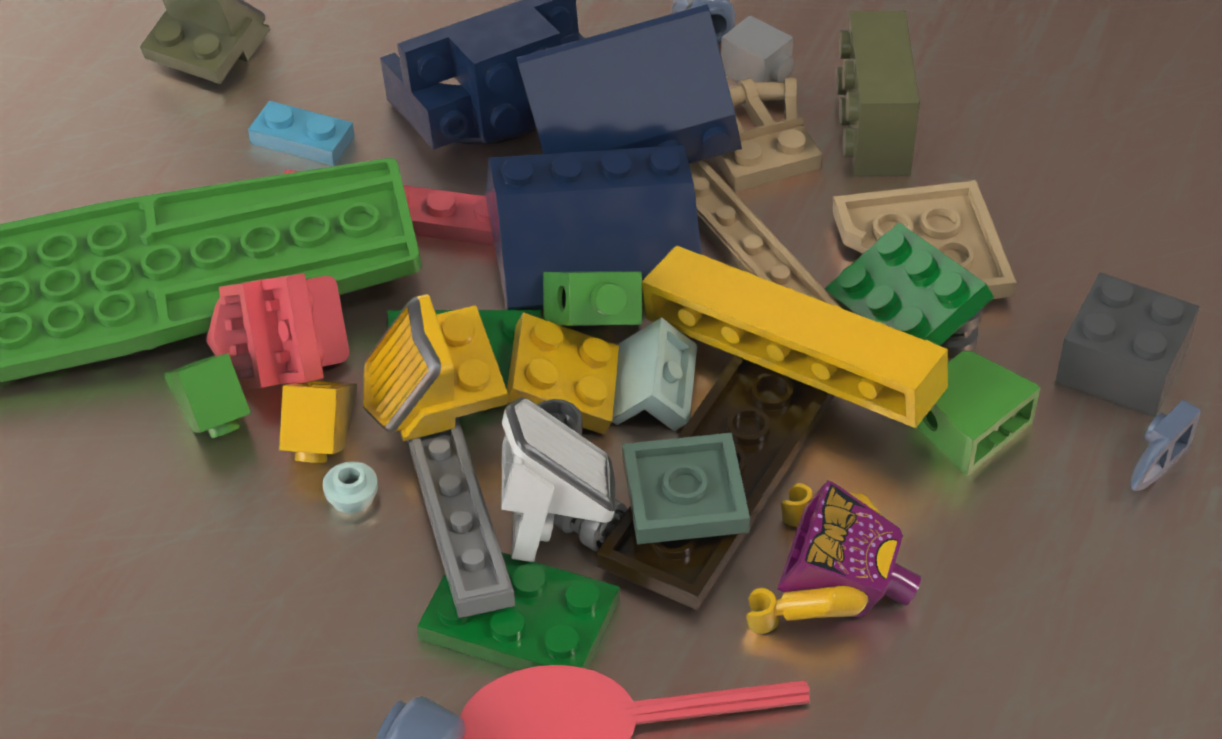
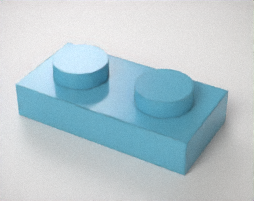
M273 101L267 103L248 128L251 144L332 166L336 164L355 137L353 122Z

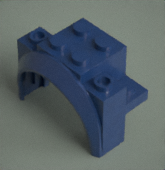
M520 0L397 43L399 56L394 52L380 57L387 101L409 121L433 150L454 142L476 145L500 143L519 138L536 130L517 57L584 39L579 33L576 0ZM454 77L461 85L444 84L439 82Z

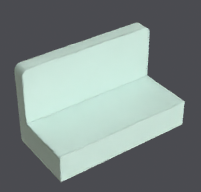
M662 317L619 344L612 423L615 425L621 424L644 409L673 431L683 427L690 420L697 344Z

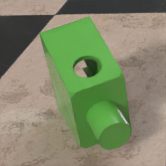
M543 272V319L558 325L572 326L642 324V272ZM563 289L565 290L566 294L565 309L563 308L562 303Z
M962 351L948 362V388L917 427L961 472L968 476L1034 422L1041 387L973 351Z

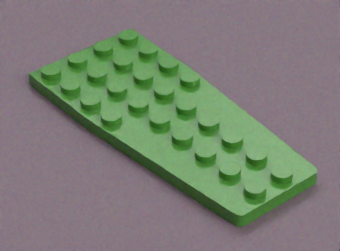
M384 158L139 196L0 224V383L125 356L142 350H151L160 345L206 333L209 331L214 308L220 298L218 287L305 273V279L320 276L333 277L337 282L339 295L419 272L422 268V263L398 162L393 158Z

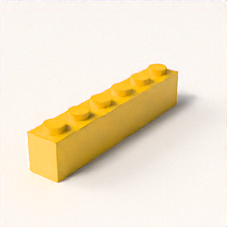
M677 245L642 281L646 320L655 322L662 317L688 337L913 428L919 425L948 388V349Z

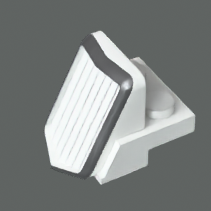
M520 397L506 406L502 419L505 436L502 444L501 509L512 511L511 559L534 562L539 542H548L550 540L555 514L602 523L612 520L615 512L613 466L609 455L527 398Z

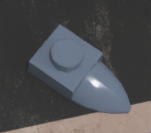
M1182 400L1168 415L1160 413L1154 418L1144 437L1149 442V445L1142 453L1133 471L1131 480L1132 490L1141 491L1153 484L1192 445L1201 414L1199 408Z

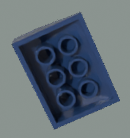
M708 4L517 57L544 154L684 145L690 164L742 149L734 106Z
M684 145L489 158L485 197L506 310L543 311V272L641 271L643 281L676 245L702 254L694 182ZM563 289L562 303L563 308L565 309L566 294L565 290ZM642 290V303H644L643 290Z

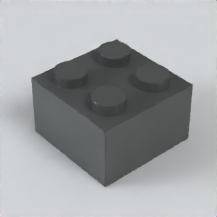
M1100 272L1064 338L1055 382L1156 417L1188 351L1200 306Z

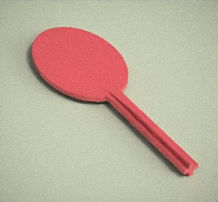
M547 665L518 670L488 683L466 703L460 717L465 723L463 739H631L635 726L638 724L809 704L810 690L806 680L632 701L630 695L620 684L601 673L575 666Z

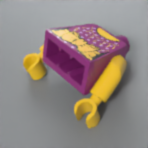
M827 480L815 496H813L812 489L808 485L797 483L789 490V500H784L781 503L783 521L789 526L798 527L777 590L783 592L782 598L776 599L774 593L766 588L753 590L748 600L750 609L754 611L748 612L746 618L748 626L753 632L763 634L773 631L778 626L780 616L784 615L787 621L826 617H864L884 595L907 606L919 588L921 576L895 563L903 534L899 527L883 517L867 495L847 492L837 484Z

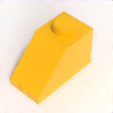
M310 381L283 385L279 451L295 452V461L325 463L328 461V454H335L344 450L357 395V383Z

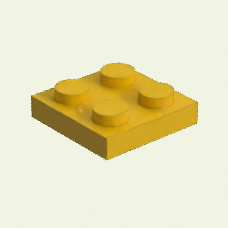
M523 312L515 327L507 384L508 403H512L520 397L527 398L536 405L551 399L565 400L573 403L580 410L583 428L605 434L613 418L619 345Z

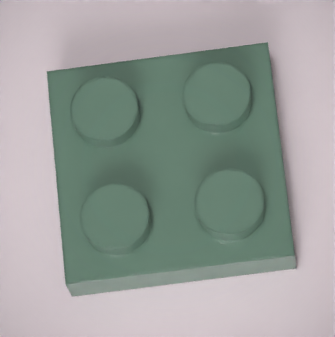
M732 433L622 444V459L637 544L749 533L750 515Z

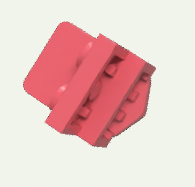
M305 273L218 287L220 298L214 308L207 335V343L215 355L229 353L242 389L264 388L288 383H306L324 379L323 366L341 363L348 359L349 345L338 286L333 277L320 276L305 279Z

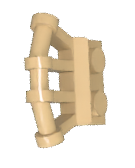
M751 78L738 81L737 86L729 88L733 106L742 104L756 126L755 128L745 130L736 117L742 149L713 157L734 192L822 169L823 154L804 127V118L798 117L796 78H784V82H754ZM762 101H784L785 120L775 122Z

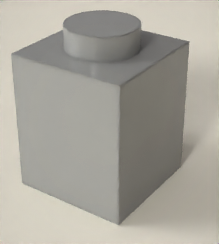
M751 15L722 36L721 58L725 74L737 82L751 78L754 82H784V78H788L793 70V36Z

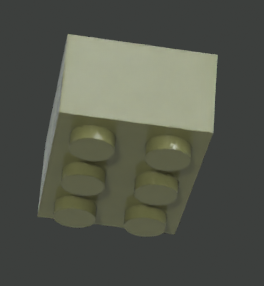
M849 11L848 30H840L839 58L845 59V61H843V67L836 68V94L844 95V97H840L839 122L840 125H848V128L843 129V156L852 158L854 176H911L920 101L906 11Z

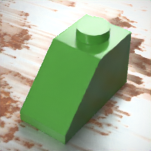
M229 353L212 355L164 373L167 384L193 432L201 433L207 430L210 438H215L239 429L241 426L238 418L251 414Z

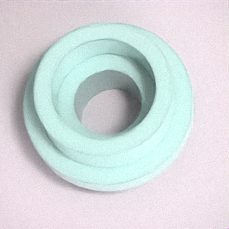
M360 462L338 464L331 468L323 479V491L326 499L337 510L344 513H357L366 509L372 503L378 490L376 473L371 467Z

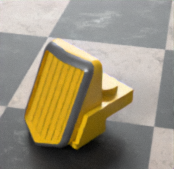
M428 294L413 297L405 305L365 361L363 408L384 430L388 432L400 431L403 442L454 429L456 417L507 405L508 392L476 305L436 315Z

